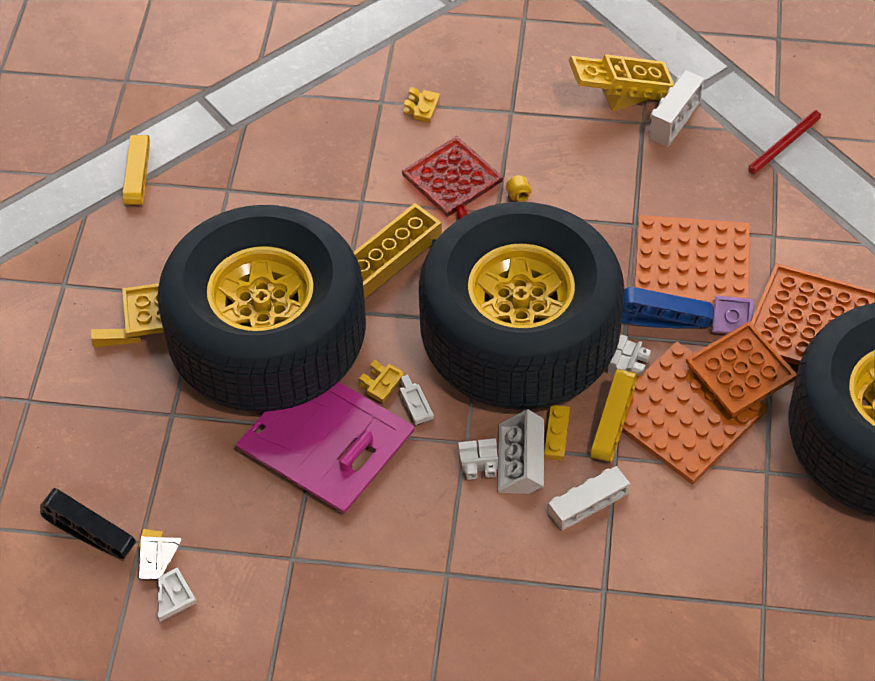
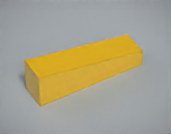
M91 329V340L94 348L141 342V336L127 337L125 329Z

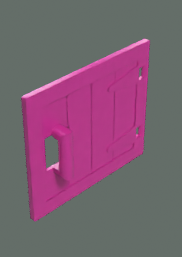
M338 382L327 392L307 403L289 409L264 412L236 445L238 449L342 513H346L410 437L415 427ZM260 425L265 427L260 434L255 432ZM367 446L374 449L375 452L358 472L352 469V463Z

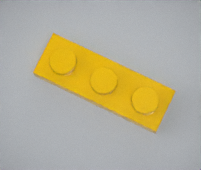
M558 405L550 407L544 451L545 459L564 461L570 407Z

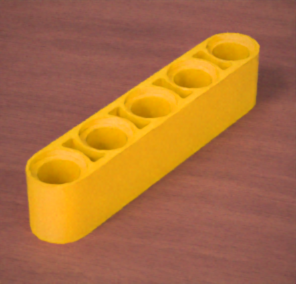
M149 135L130 136L123 188L124 205H143L150 151Z
M621 369L616 370L592 446L591 458L612 462L637 383V373Z

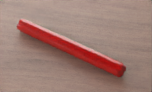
M817 110L811 112L752 162L748 168L749 172L756 174L821 119V113Z

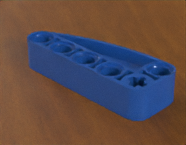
M636 287L624 289L622 323L675 329L709 327L713 324V305L710 302Z

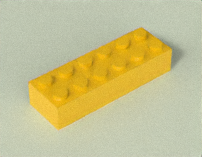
M416 203L354 251L362 273L364 299L433 244L432 239L437 240L442 234V223Z

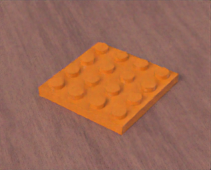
M750 321L686 358L687 365L732 417L737 416L793 382L797 376L794 370Z

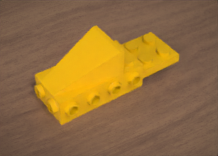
M606 54L602 59L571 56L569 59V64L578 86L602 88L612 111H617L649 99L661 100L667 96L669 88L674 86L665 62Z

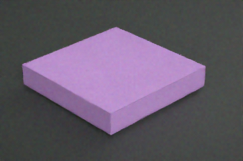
M715 295L712 334L727 335L743 324L751 322L754 299Z

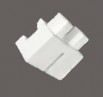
M620 335L616 352L608 366V374L615 375L616 370L621 369L635 372L638 376H642L645 364L638 363V360L648 363L651 350L643 348L641 341L634 343L629 341L627 336Z
M496 438L478 440V453L476 440L458 442L462 473H465L467 480L478 478V471H485V477H496V470L498 469Z

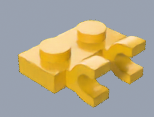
M410 87V96L404 102L403 114L414 115L413 119L430 123L439 102L440 94L423 90L420 93L418 89Z
M374 360L370 364L372 368L370 374L377 376L376 380L374 381L363 373L359 378L361 382L359 387L367 390V395L383 404L401 382V377L405 376V372L391 364L384 367Z

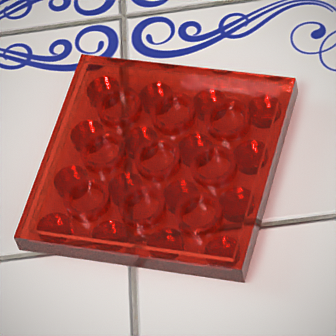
M455 136L402 170V176L447 217L455 213L458 206H466L503 182V176L458 136Z

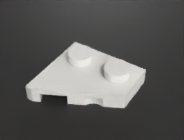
M178 568L159 576L158 618L160 622L197 603Z

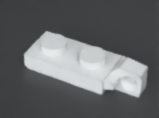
M408 375L402 376L400 392L414 424L417 425L432 420L434 415L419 384H412Z

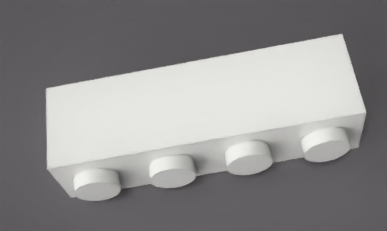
M617 466L605 469L599 476L587 479L584 484L577 488H571L560 497H554L548 504V514L559 529L563 531L628 495L630 482Z

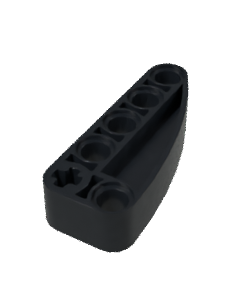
M53 488L40 505V514L46 521L107 554L124 559L136 544V540L132 535L59 489Z

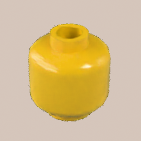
M521 175L510 178L505 186L509 197L514 202L526 201L532 192L528 180Z

